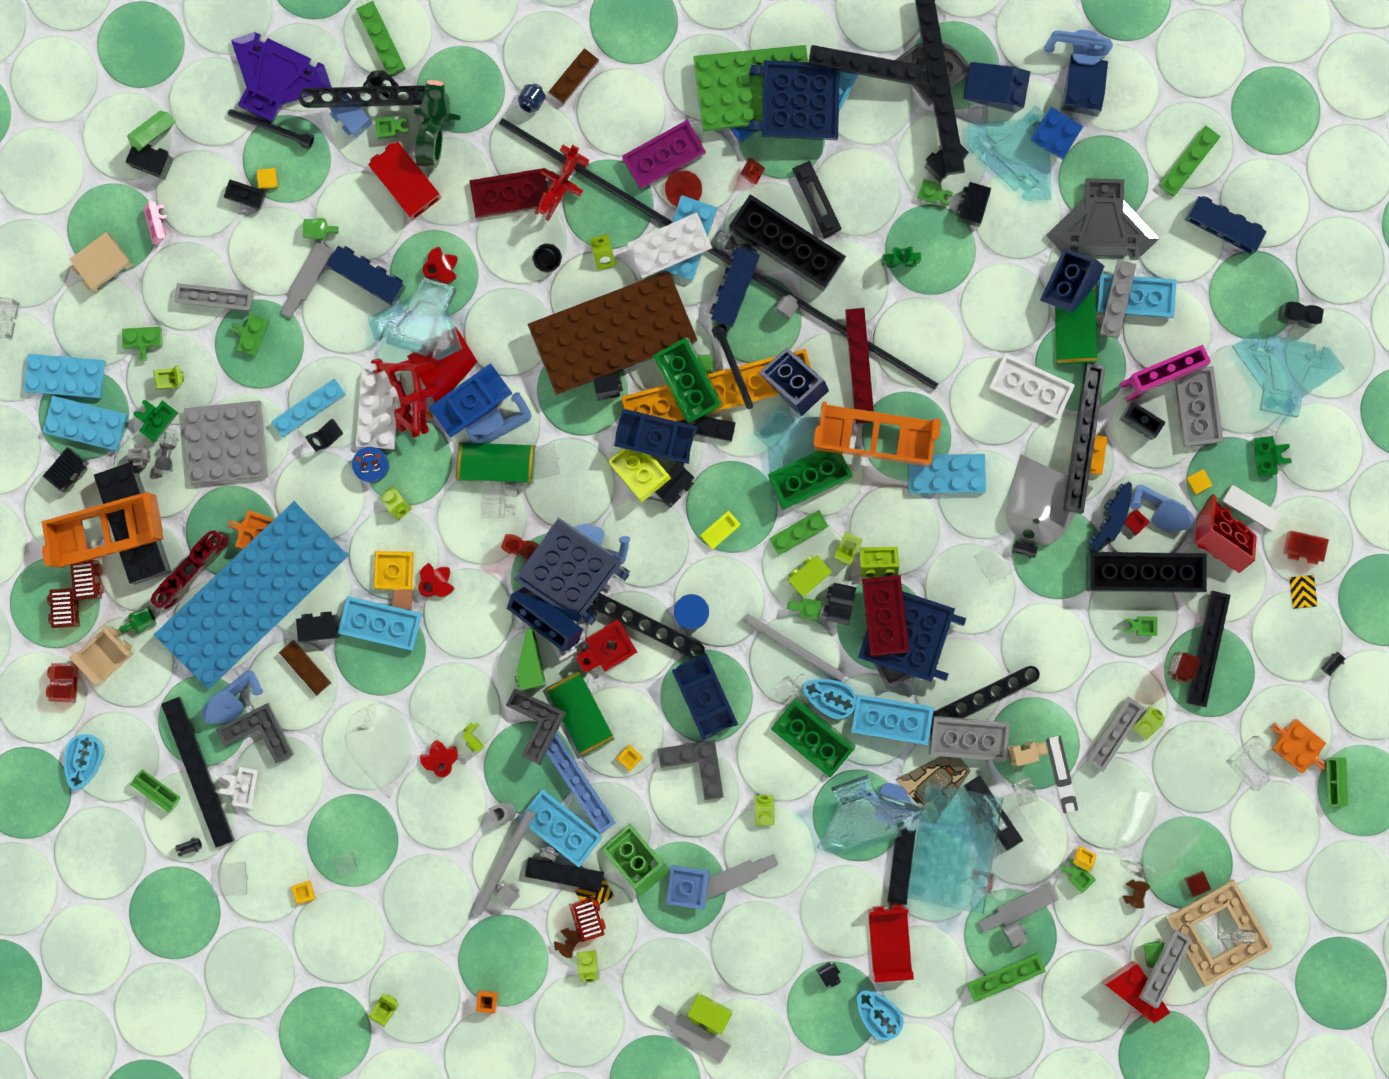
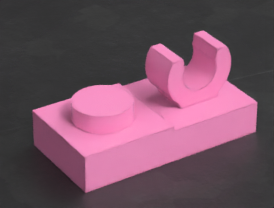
M155 201L148 202L143 210L152 244H160L166 236V230L161 221L165 220L167 215H160L158 213V210H163L165 207L164 205L156 206Z

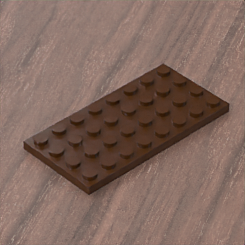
M667 271L527 324L555 395L593 382L594 377H605V375L608 376L609 374L653 359V355L685 337L689 338L691 343L698 340L672 276Z

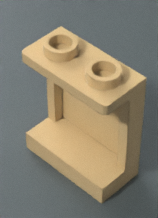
M107 232L69 259L73 264L71 266L73 271L77 275L81 274L84 278L82 283L85 287L95 292L99 291V286L122 269L128 270L134 266L113 237Z
M113 626L101 627L102 630L79 652H74L69 657L95 686L102 685L134 655L131 651L132 646L126 640L122 641L118 637L119 632Z

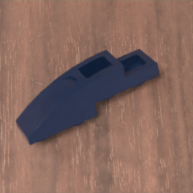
M1131 482L1121 483L1115 490L1116 496L1114 499L1110 498L1103 508L1106 510L1103 514L1109 519L1105 518L1099 525L1101 530L1097 535L1093 534L1087 542L1090 544L1087 548L1090 552H1097L1105 540L1113 542L1120 533L1131 503Z

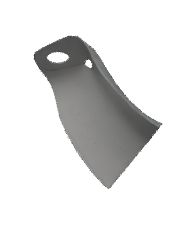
M1022 454L1019 457L1007 500V524L1015 536L1025 544H1051L1063 535L1076 513L1063 510L1068 476ZM1088 486L1086 498L1093 489V487ZM1038 519L1039 524L1034 523L1033 520ZM1026 529L1032 530L1035 536L1031 539L1026 538L1023 535V531Z

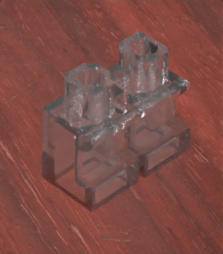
M483 480L481 517L506 518V516L516 515V504H506L507 497H517V487L507 485L506 482Z

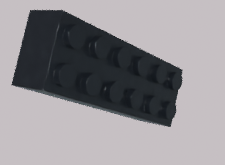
M751 194L729 225V231L823 292L846 258L845 255Z
M131 462L94 474L103 504L145 492L138 469ZM124 509L108 513L107 517L115 542L128 539L129 533ZM161 540L119 552L129 584L136 585L172 572Z
M1088 552L1086 553V591L1207 592V553Z

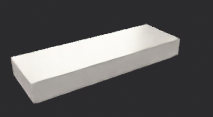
M1234 485L1230 486L1221 501L1270 531H1273L1282 516L1281 513Z

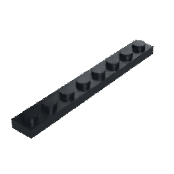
M1086 363L1084 367L1063 505L1064 511L1083 514L1106 368L1105 366L1093 363Z
M181 697L162 703L161 706L215 848L235 841Z

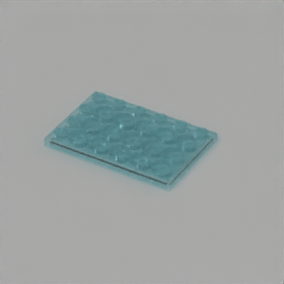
M926 783L906 898L984 914L1003 797Z

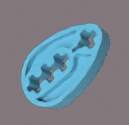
M816 679L807 681L803 685V693L809 702L820 712L831 718H846L855 709L856 695L847 684L829 679ZM815 684L814 688L821 692V694L817 692L808 694L807 685ZM831 691L833 692V697L837 698L840 695L842 696V701L849 699L852 707L844 710L842 704L835 706V701L833 700L826 702L824 694H828Z
M77 735L66 746L64 756L65 776L68 785L74 790L84 788L94 778L102 764L105 753L104 746L94 735ZM89 738V742L92 745L87 746L86 749L89 752V755L84 757V761H87V764L81 767V763L78 760L83 758V754L80 751L86 747L83 741ZM79 775V779L82 780V783L76 786V782L73 781V779L77 778Z
M867 989L859 991L856 997L858 1011L863 1023L872 1036L884 1041L897 1037L903 1028V1016L900 1010L889 999L877 992ZM863 994L865 996H867L868 994L870 995L869 1001L872 1006H870L866 1002L861 1003V996ZM875 1009L878 1011L882 1009V1016L884 1018L889 1017L888 1023L891 1026L896 1025L894 1033L891 1031L887 1033V1026L885 1024L880 1025L881 1019L878 1016L873 1017Z

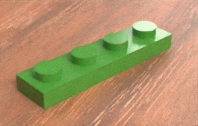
M371 1L356 8L386 72L393 76L406 70L374 2Z
M1205 126L1159 184V187L1174 197L1221 136L1208 126Z
M1035 953L971 980L966 984L973 1001L976 1002L1046 972L1039 954Z

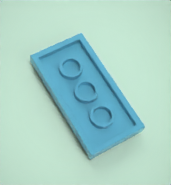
M681 195L672 223L698 213L706 234L709 236L718 208ZM702 253L666 268L664 271L694 280Z
M1101 274L1099 278L1097 313H1104L1113 275ZM1134 276L1125 315L1174 318L1176 279Z
M28 354L24 392L102 399L106 361Z
M52 396L43 433L118 452L128 415Z
M985 454L933 455L932 463L929 467L908 464L909 494L985 493Z
M347 596L338 634L414 651L422 613Z
M857 694L851 732L928 745L934 707Z
M544 789L539 792L527 808L536 813L528 828L577 867L581 866L603 838L595 829ZM526 810L524 811V813L520 816V818H519L518 820H520V821L522 820V818H523V816H524Z

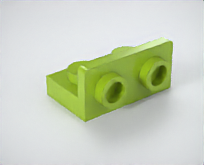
M898 546L859 547L860 577L873 578L875 576L898 575Z

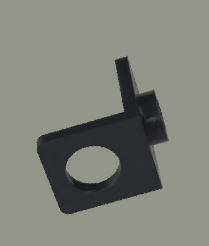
M384 70L372 71L363 84L364 87L382 86L383 81L388 80L391 86H399ZM381 93L385 98H390L388 93Z
M330 419L317 432L308 434L305 438L314 451L318 452L330 447L343 435V431L334 419ZM313 438L319 441L320 446L314 443Z

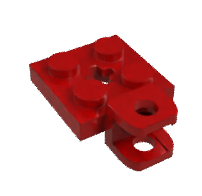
M616 619L586 637L585 640L589 646L578 652L576 658L585 672L599 665L606 672L636 654L637 650L619 620ZM609 640H611V642L615 641L617 643L614 645V650H612L611 648H606V646L608 645L607 642ZM585 658L590 659L588 662H583Z

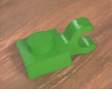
M802 598L801 604L788 602L787 610L800 611L799 617L819 620L822 601Z

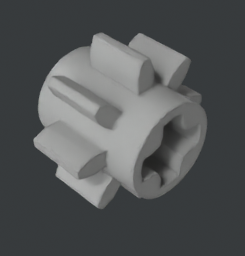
M134 444V448L128 450V462L133 463L135 468H145V463H150V450L145 449L143 444Z

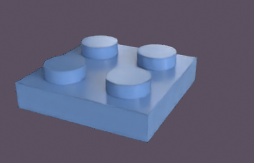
M671 865L666 904L704 910L706 908L710 870Z

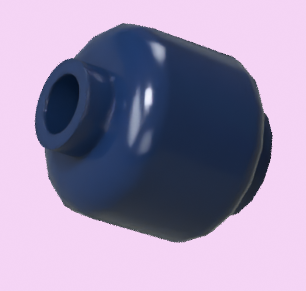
M535 83L525 85L518 96L520 108L528 113L538 111L546 98L543 88Z

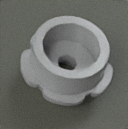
M546 846L545 849H541L540 857L555 862L556 857H559L555 848Z

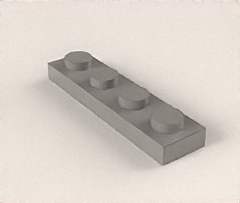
M1117 260L1099 332L1100 335L1119 338L1137 264Z
M177 283L174 302L251 312L254 293L251 291Z
M1127 697L1086 761L1104 772L1145 707L1132 698Z
M1177 929L1172 930L1139 998L1154 1008L1159 1007L1192 941Z

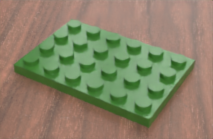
M806 45L694 56L693 61L702 132L731 129L733 127H748L749 121L762 122L763 75L757 77L750 76L751 65L763 66L764 60L808 62Z

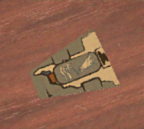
M941 756L896 780L933 823L936 824L971 770L961 758Z

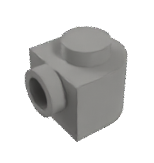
M789 294L787 296L783 295L774 310L790 320L799 307L797 304L798 300Z
M503 802L489 808L491 819L496 826L513 820L516 815V809L510 802Z
M503 880L496 887L497 892L495 896L509 908L520 897L518 893L520 889L513 883L509 885Z
M1015 921L1002 929L1011 946L1019 948L1028 943L1025 936L1027 931L1022 923L1018 924Z

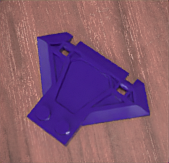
M256 32L232 39L231 42L247 87L238 106L254 115L273 123L282 105L299 100L301 90L305 88L331 87L325 66L320 62L316 66L310 65L311 58L269 38L264 43L260 41L261 34ZM255 48L261 49L260 52L255 51ZM306 71L311 73L310 77L305 75ZM306 94V95H304L302 98H306V97H309V96H311V95Z

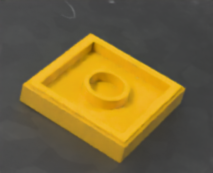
M375 551L374 589L413 590L414 552Z

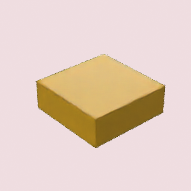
M276 168L256 170L258 189L279 188Z
M1204 469L1185 478L1194 495L1213 486Z
M629 744L616 759L631 772L642 760L643 756Z
M1079 846L1076 850L1073 864L1090 872L1093 869L1097 855Z
M311 880L291 886L296 905L316 899Z

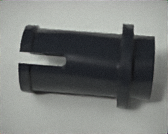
M1015 540L1012 552L1029 556V559H1031V557H1036L1038 547L1035 544L1029 545Z
M1339 652L1332 653V657L1321 667V670L1330 677L1341 664H1345L1346 658Z
M193 837L190 841L176 845V852L180 851L177 855L181 857L193 851L199 852V849H202L200 839Z

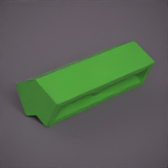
M160 110L127 135L130 145L134 146L138 151L142 150L171 128L176 121L168 112Z
M1346 757L1327 758L1328 806H1348Z
M143 769L134 777L130 784L168 813L175 809L181 798Z

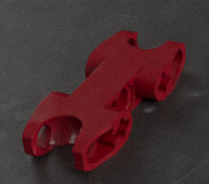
M216 530L207 532L194 545L188 557L173 574L166 577L151 596V603L158 609H170L175 606L188 592L190 585L205 568L220 556L227 547L229 538ZM217 537L218 541L213 545V540ZM189 565H192L194 568V572L191 575L186 573V568ZM160 593L158 602H156V596ZM166 595L167 599L163 603V597Z

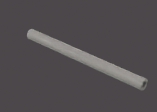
M747 613L743 622L839 682L843 680L845 676L843 672Z
M526 810L473 909V912L482 915L536 814L534 811Z

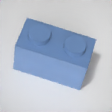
M347 93L341 95L343 100H351ZM360 107L329 108L331 111L329 115L336 122L340 121L344 125L342 129L348 136L352 134L357 138L373 124Z

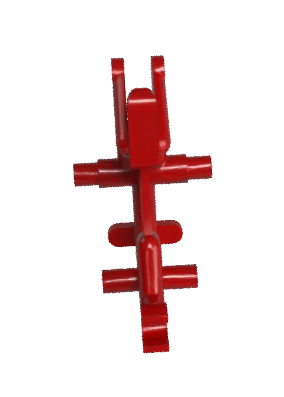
M563 144L559 150L567 158L562 167L563 172L561 176L546 168H543L540 173L550 180L552 184L547 193L542 194L535 214L539 215L540 213L544 215L548 211L545 218L548 222L566 191L574 193L579 197L584 191L568 180L577 163L587 167L590 161L579 154L580 148L573 144L571 149Z
M380 358L371 360V363L377 366V369L372 372L378 374L385 371L391 386L395 387L401 406L394 410L397 430L404 432L407 428L414 438L419 437L420 432L427 434L429 428L426 417V398L437 394L438 388L434 386L422 390L419 373L431 370L433 363L412 364L410 360L399 363H383ZM411 371L414 386L413 393L405 395L402 382L397 380L394 372Z

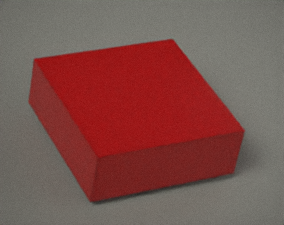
M1137 509L1133 510L1126 517L1124 525L1136 536L1150 521Z

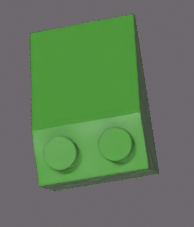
M533 628L527 629L517 675L515 676L516 686L520 687L521 690L547 685Z
M630 823L601 848L640 896L670 872L669 868Z

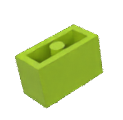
M818 555L815 557L809 556L803 562L805 565L800 570L796 568L789 574L790 579L788 582L802 598L832 573Z
M699 992L687 1012L691 1022L696 1025L701 1023L707 1026L706 1030L715 1035L717 1032L723 1033L733 1014L729 1008Z

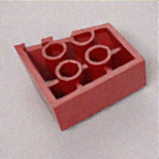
M456 326L407 356L412 364L433 363L431 370L419 373L426 388L434 386L438 388V393L432 396L435 402L455 389L478 363Z
M1212 494L1197 517L1194 543L1199 548L1210 553L1215 559L1225 563L1230 569L1241 573L1255 561L1257 536L1241 520H1235L1230 514L1231 510L1226 506L1223 508L1216 501L1218 498Z

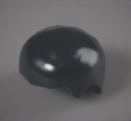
M549 243L538 246L532 256L534 266L541 272L547 273L556 270L562 260L560 249L554 244Z

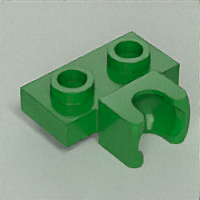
M911 246L904 249L894 247L892 254L882 255L881 265H886L887 268H895L901 264H905V267H915L921 261V252L913 253V247Z
M143 400L142 404L146 407V412L141 414L135 411L133 415L144 422L139 431L156 443L179 412L164 401H161L155 407L149 401Z
M1274 436L1253 439L1257 477L1277 475V465L1291 464V458H1283L1281 455L1282 451L1290 448V444L1274 445Z

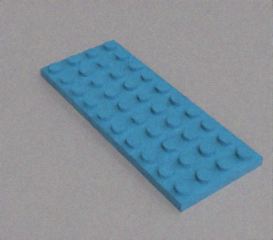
M294 500L153 635L210 689L349 555Z

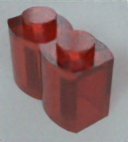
M1288 531L1283 554L1288 555V559L1299 561V558L1307 559L1306 563L1318 565V562H1324L1329 539L1296 531Z
M506 534L501 548L508 554L520 555L527 560L538 543L529 540L524 541L513 534Z
M51 663V667H48L47 677L50 678V684L46 687L48 701L76 703L79 668L76 664Z

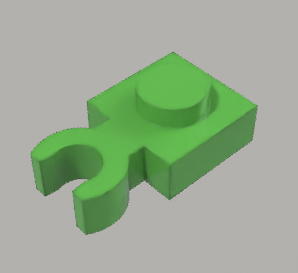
M394 117L375 119L378 139L397 137L396 132L398 131L403 134L410 132L409 128H402L403 123H409L407 118H401L398 122H395Z
M924 179L917 198L932 204L939 200L942 205L948 206L950 202L944 200V196L952 197L953 192L949 190L940 191L942 185Z
M1137 616V622L1130 618L1123 620V622H1129L1131 625L1130 629L1123 630L1124 633H1131L1136 630V636H1157V617Z
M1069 858L1068 861L1072 867L1066 869L1062 865L1061 869L1063 872L1072 875L1068 880L1083 893L1096 879L1081 867L1077 869L1076 865L1073 864V859Z

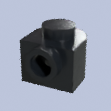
M827 962L816 969L826 987L830 985L832 988L841 982L838 977L840 971L835 963Z

